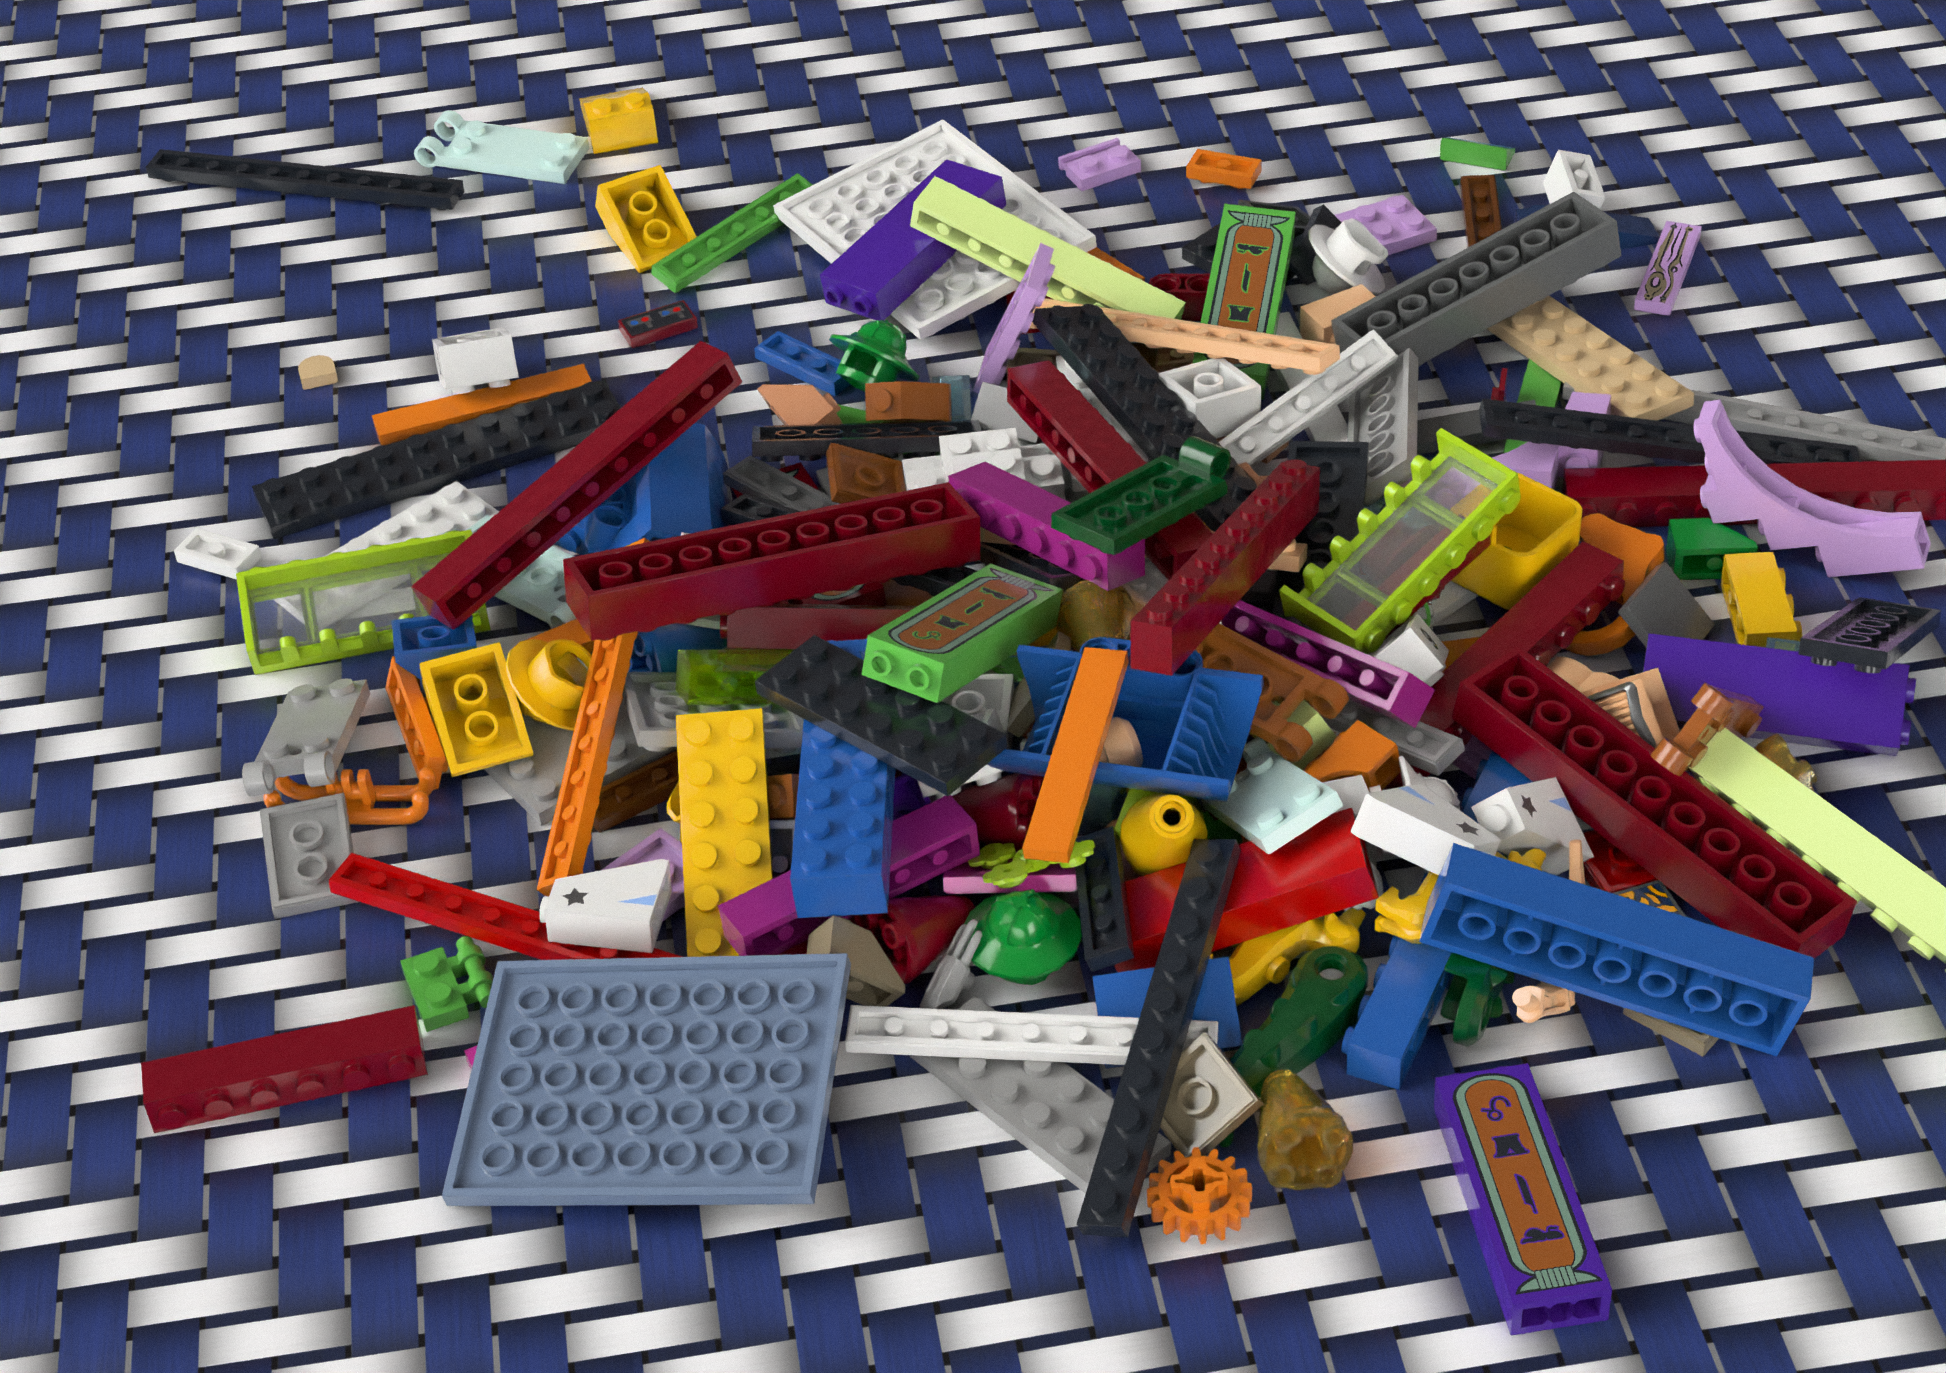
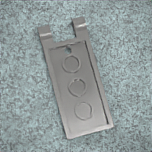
M345 678L334 681L326 686L313 687V685L306 684L289 691L255 761L243 765L242 778L246 793L249 796L273 793L277 778L305 774L310 787L333 784L338 766L371 694L367 680L352 681V679Z

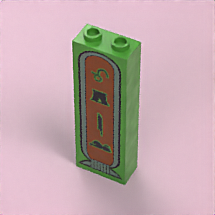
M1224 204L1201 323L1276 335L1294 240L1296 212ZM1195 352L1192 364L1212 358H1209L1205 353ZM1224 357V359L1261 385V400H1264L1270 364L1259 362L1243 364L1239 362V359Z
M989 564L869 634L862 675L939 703L1015 654L1018 645H1029L1054 629L1057 625L1063 589Z

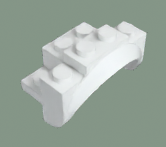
M1016 427L939 436V456L902 460L906 491L949 482V475L986 461L1065 500L1061 461L1045 443L1019 446Z

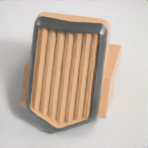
M1658 668L1581 692L1654 748L1658 746L1664 737L1674 740L1680 732Z

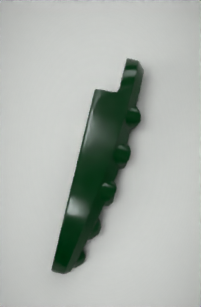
M1451 953L1444 970L1455 975L1444 999L1440 1015L1443 1018L1455 1021L1453 1030L1454 1043L1469 1047L1482 1038L1490 1017L1497 1018L1503 1013L1502 1000L1499 994L1504 984H1512L1514 982L1515 975L1514 972Z
M1322 946L1308 951L1299 959L1296 968H1293L1289 983L1282 997L1276 999L1273 1003L1269 1017L1259 1029H1251L1245 1035L1242 1046L1230 1059V1062L1259 1098L1316 1061L1346 1033L1348 1027H1352L1357 1021L1360 1002L1368 987V969L1363 959L1353 951L1338 946ZM1326 969H1336L1344 975L1341 978L1329 980L1322 977L1320 973ZM1234 1131L1219 1143L1221 1147H1228L1232 1143Z

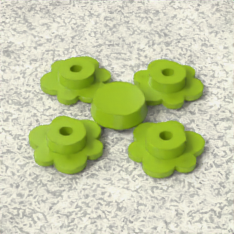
M1092 840L1075 841L1069 863L1026 859L1024 858L1023 849L1016 853L1013 843L1004 845L993 843L983 847L980 850V855L968 860L971 867L982 866L985 869H992V871L982 876L983 882L993 883V885H998L999 888H1012L1022 884L1028 876L1027 873L1042 870L1050 864L1060 863L1062 868H1072L1083 864L1086 861V857L1094 853L1093 848L1095 844ZM1013 858V861L1008 863V859Z

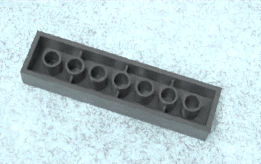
M1572 192L1331 320L1336 345H1339L1341 353L1374 329L1397 355L1410 348L1418 357V366L1433 357L1454 348L1459 343L1484 332L1487 328L1515 315L1524 308L1545 299L1550 294L1573 284L1578 279L1621 257L1617 220L1577 193Z

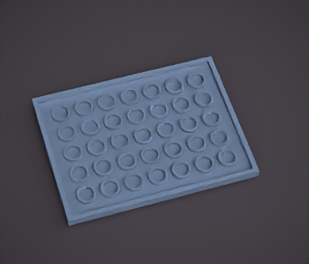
M848 954L497 961L442 1192V1198L446 1205L814 1204L851 968Z

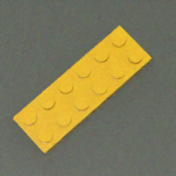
M759 708L676 715L687 957L739 956L724 937L718 905L773 879L763 710Z

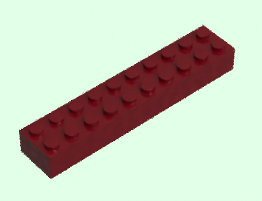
M947 482L563 559L566 603L591 641H606L614 639L618 635L636 631L650 632L657 629V627L674 623L689 624L698 618L713 615H731L737 610L746 608L770 607L776 602L794 598L808 599L818 593L833 590L847 591L857 585L871 582L885 583L895 577L909 574L923 575L929 570L943 567L956 568L965 565L967 562L980 560V516L954 487Z
M1519 645L1460 682L1451 717L1454 721L1531 781L1536 782L1556 777L1572 812L1718 927L1792 950L1814 959L1844 936L1857 904L1854 898L1684 771L1681 776H1677L1660 765L1650 756L1655 750L1654 747Z

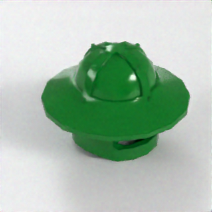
M888 320L870 321L862 325L858 332H854L851 335L832 334L829 340L845 352L836 370V374L865 392V383L895 382L897 377L913 382L919 380L920 376L908 364L907 357L905 356L907 349L906 335L903 334L898 325L895 326L889 323Z
M1034 889L999 893L986 898L970 911L964 923L967 925L970 920L975 919L978 921V924L972 936L978 930L982 932L980 943L971 959L972 963L990 975L998 976L1016 984L1034 985L1045 981L1050 973L1059 970L1075 956L1082 941L1080 919L1072 907L1053 894L1035 892Z

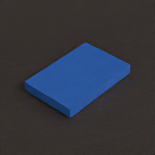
M1229 957L1209 959L1191 1019L1218 1021L1217 1045L1222 1052L1239 1050L1242 1046ZM1155 967L1092 976L1098 1016L1139 1018ZM1105 1064L1106 1069L1125 1066Z

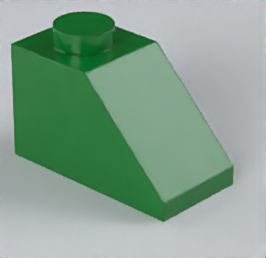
M1711 518L1669 519L1666 552L1669 566L1679 580L1721 579L1724 554L1757 553L1758 547L1755 541L1720 523L1713 524Z

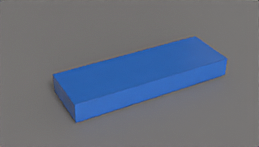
M777 331L754 348L756 359L834 396L851 385L844 378L836 374V370L841 362L840 359L780 331Z

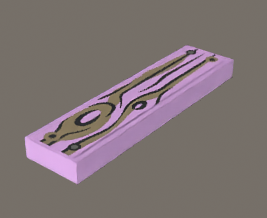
M1666 221L1635 298L1634 310L1670 316L1699 242L1702 226Z

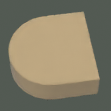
M312 356L303 360L298 366L303 390L338 382L334 362L328 356Z

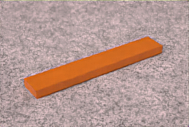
M579 364L510 381V385L503 387H485L468 393L452 395L372 415L380 445H388L408 439L413 435H422L441 429L449 424H458L478 418L482 414L511 408L518 403H527L547 397L555 392H563L580 387L585 383L591 382L585 365Z
M1084 648L1022 847L1024 858L1061 863H1069L1129 663L1127 651Z

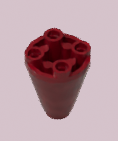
M1015 773L1001 777L986 785L977 786L975 784L961 788V792L952 797L976 823L979 843L985 845L1013 843L1017 853L1023 847L1044 777Z
M956 895L891 898L888 900V913L854 915L856 925L872 932L903 983L907 984L947 952L957 930L965 923L970 911L975 906L966 896Z

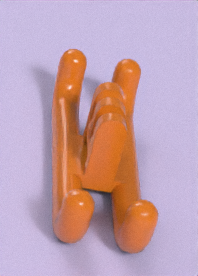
M425 767L420 770L419 783L415 785H373L368 769L358 770L357 781H355L352 769H342L341 781H339L336 771L335 782L330 785L310 787L308 784H299L289 776L277 778L275 786L285 796L301 801L344 793L350 825H408L420 821L429 810L428 796L435 788L436 776L431 768ZM276 790L273 793L264 794V803L267 808L285 804ZM375 802H412V806L409 808H374Z

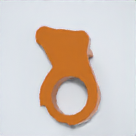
M1600 513L1590 514L1581 520V542L1585 541L1624 560L1623 579L1625 580V588L1622 595L1616 600V602L1624 605L1651 571L1664 561L1665 553L1662 537L1617 523ZM1620 615L1611 624L1599 630L1580 631L1566 650L1585 656L1605 654L1624 646L1636 634Z

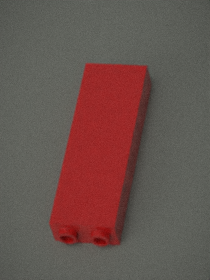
M1352 807L1329 815L1271 854H1267L1251 841L1239 844L1241 849L1211 952L1379 898L1366 841L1351 833L1356 820ZM1187 862L1125 882L1135 958L1114 965L1117 972L1155 967Z

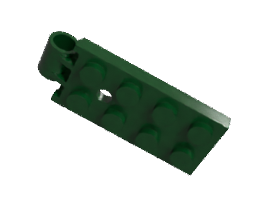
M1195 436L1189 437L1180 449L1179 461L1162 455L1051 513V528L1069 535L1071 539L1094 546L1103 553L1119 554L1128 547L1149 538L1152 534L1178 522L1183 517L1204 508L1205 505L1227 494L1228 485L1222 477L1230 467L1231 454L1229 450Z

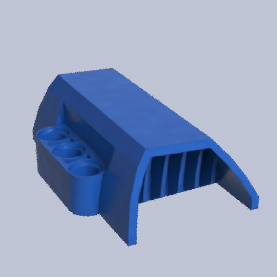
M694 423L584 518L585 545L590 552L595 553L625 547L643 538L651 542L681 536V532L691 534L731 526L724 523L721 518V507L731 502L730 487L724 484L723 473L729 468L718 442L708 428L703 424Z
M1107 637L1089 639L1082 645L1080 652L1018 645L1016 650L1017 657L1029 688L1035 723L1022 751L1004 749L986 765L1007 772L1045 777L1084 648L1123 650L1128 652L1129 663L1112 719L1119 717L1131 723L1141 746L1143 764L1141 767L1099 762L1093 784L1223 802L1228 801L1264 686L1263 675L1203 668L1202 657L1196 650L1193 651L1172 676L1132 669L1131 640Z

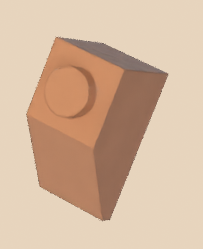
M763 384L757 389L766 404L784 425L843 424L836 414L841 410L837 402L828 392L822 396L813 385Z

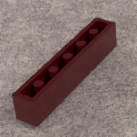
M415 1005L141 1063L143 1104L154 1133L428 1075L423 1037Z

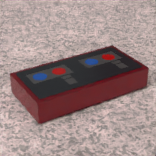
M684 300L618 320L619 330L631 348L640 347L698 328L697 318Z

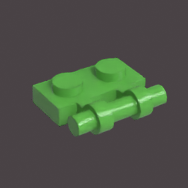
M463 936L457 940L456 947L458 953L456 956L447 958L443 947L400 960L403 974L426 1032L469 1018L468 1004L479 1001L483 1008L487 1007L493 976L484 968L486 959L482 949L475 945L473 939L469 936ZM465 975L469 976L468 982L458 985L456 978Z

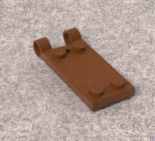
M1218 624L1195 649L1202 657L1203 668L1263 675L1264 686L1249 732L1271 743L1276 752L1288 761H1300L1313 745V739L1304 727L1295 722L1287 721L1304 699L1309 701L1311 707L1319 715L1328 719L1336 718L1349 702L1347 691L1336 681L1325 679L1221 624ZM1277 701L1280 705H1274L1273 702Z
M1704 683L1691 700L1698 707L1674 740L1664 737L1650 756L1677 776H1681L1684 771L1691 772L1689 767L1693 768L1701 761L1708 750L1707 743L1717 732H1721L1726 728L1740 739L1742 736L1745 738L1750 737L1762 721L1759 713L1764 706L1751 696Z

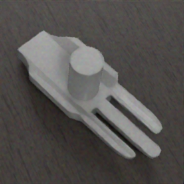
M972 919L967 925L963 924L957 930L926 989L919 1007L944 1009L956 1002L962 988L970 989L974 985L975 975L970 972L968 965L982 937V932L979 930L972 936L978 924L977 920Z

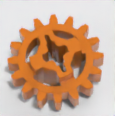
M1193 1147L1192 1156L1185 1157L1180 1151H1175L1174 1163L1171 1164L1168 1161L1160 1160L1158 1162L1159 1173H1150L1147 1207L1151 1208V1219L1153 1223L1163 1221V1233L1166 1235L1173 1233L1175 1230L1180 1231L1181 1242L1185 1243L1191 1235H1198L1200 1244H1206L1207 1235L1214 1234L1221 1241L1225 1240V1228L1229 1227L1232 1230L1239 1231L1241 1229V1218H1249L1252 1183L1247 1182V1170L1245 1168L1235 1170V1158L1233 1156L1223 1161L1219 1160L1217 1149H1213L1208 1156H1201L1199 1148Z

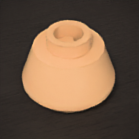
M1119 717L1111 720L1099 762L1134 767L1142 766L1143 755L1136 732L1128 720Z

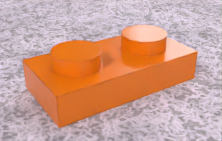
M1197 149L1186 166V178L1199 180L1203 183L1230 185L1237 189H1251L1262 171V160Z

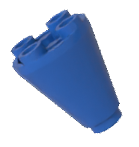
M680 623L660 626L650 632L638 631L634 641L630 659L631 665L628 672L700 673L713 665L718 656L727 647V639H720L719 629Z

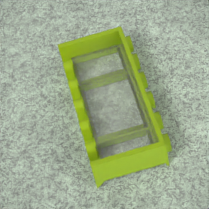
M1440 428L1436 432L1439 453L1431 461L1421 455L1414 457L1410 466L1412 480L1406 487L1403 488L1393 481L1388 483L1384 490L1386 507L1378 515L1364 508L1357 517L1359 534L1351 542L1340 535L1336 536L1330 544L1332 561L1323 570L1317 565L1309 563L1303 570L1305 588L1299 594L1286 585L1279 590L1285 617L1293 616L1317 633L1365 654L1375 652L1382 645L1385 636L1397 624H1402L1408 619L1412 609L1424 596H1430L1438 587L1440 580L1451 569H1455L1462 564L1469 550L1478 541L1485 540L1490 535L1493 526L1505 514H1510L1517 507L1521 498L1518 473Z
M454 530L432 537L411 538L405 542L383 546L372 545L362 550L345 553L335 552L324 557L308 560L297 559L286 564L254 567L248 571L236 573L246 651L254 674L258 675L394 649L391 620L430 616L411 586L472 535V530ZM485 603L472 614L475 633L491 630Z

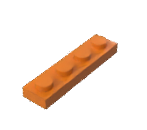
M392 656L385 689L418 780L419 772L422 768H431L436 776L435 790L439 788L442 773H446L448 770V763L439 741L435 724L432 722L429 714L430 707L427 697H423L420 690V679L398 665L395 661V656Z

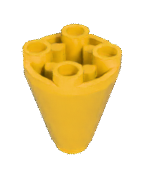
M1156 793L1142 797L1129 808L1121 823L1120 844L1131 868L1139 875H1147L1187 862L1194 839H1207L1208 831L1202 814L1190 801L1174 794ZM1167 817H1169V820H1170V822H1171L1172 825H1168V824L1165 822V820L1167 819Z

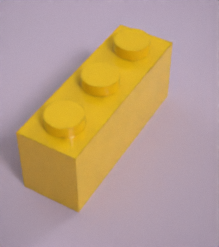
M1774 553L1724 554L1721 588L1737 644L1795 651V646L1800 645L1802 626L1800 621H1794L1792 594H1786L1785 571L1784 568H1778Z

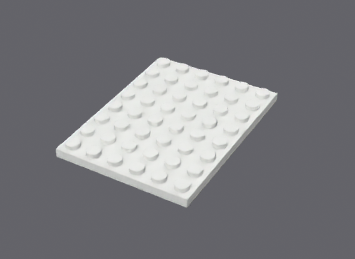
M943 119L773 205L779 220L832 264L947 159L1002 176L1007 204L1002 210L1017 216L1041 230L1047 231L1073 246H1077L1085 252L1097 247L1096 237L1093 233ZM957 250L945 264L920 285L891 315L917 338L922 340L1017 290L1020 282Z

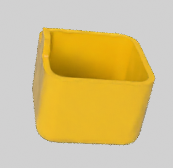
M1518 473L1521 498L1517 507L1510 514H1505L1493 526L1489 535L1491 545L1451 580L1453 583L1506 610H1510L1579 545L1582 507L1577 501ZM1480 485L1449 512L1456 516L1461 515L1466 519L1492 491Z

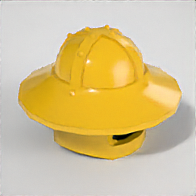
M532 639L520 641L509 651L505 667L509 683L516 693L521 713L525 716L528 715L534 721L574 731L592 655L573 640L558 639L546 642ZM571 653L575 654L585 664V666L581 662H579Z

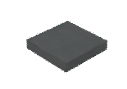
M1666 562L1656 566L1618 611L1646 648L1648 633L1703 640L1715 625Z

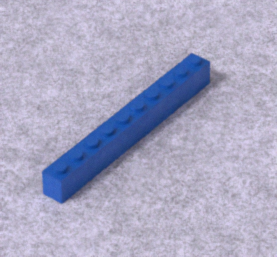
M1492 750L1489 759H1482L1479 763L1475 787H1468L1462 801V812L1478 823L1471 808L1472 806L1505 788L1533 781ZM1427 872L1424 874L1421 884L1428 874ZM1393 936L1389 948V960L1387 964L1380 963L1377 968L1373 982L1374 991L1371 996L1364 995L1358 1010V1023L1355 1028L1348 1027L1344 1035L1341 1052L1347 1055L1346 1074L1400 1090L1454 974L1444 970L1452 952L1424 943L1413 944Z

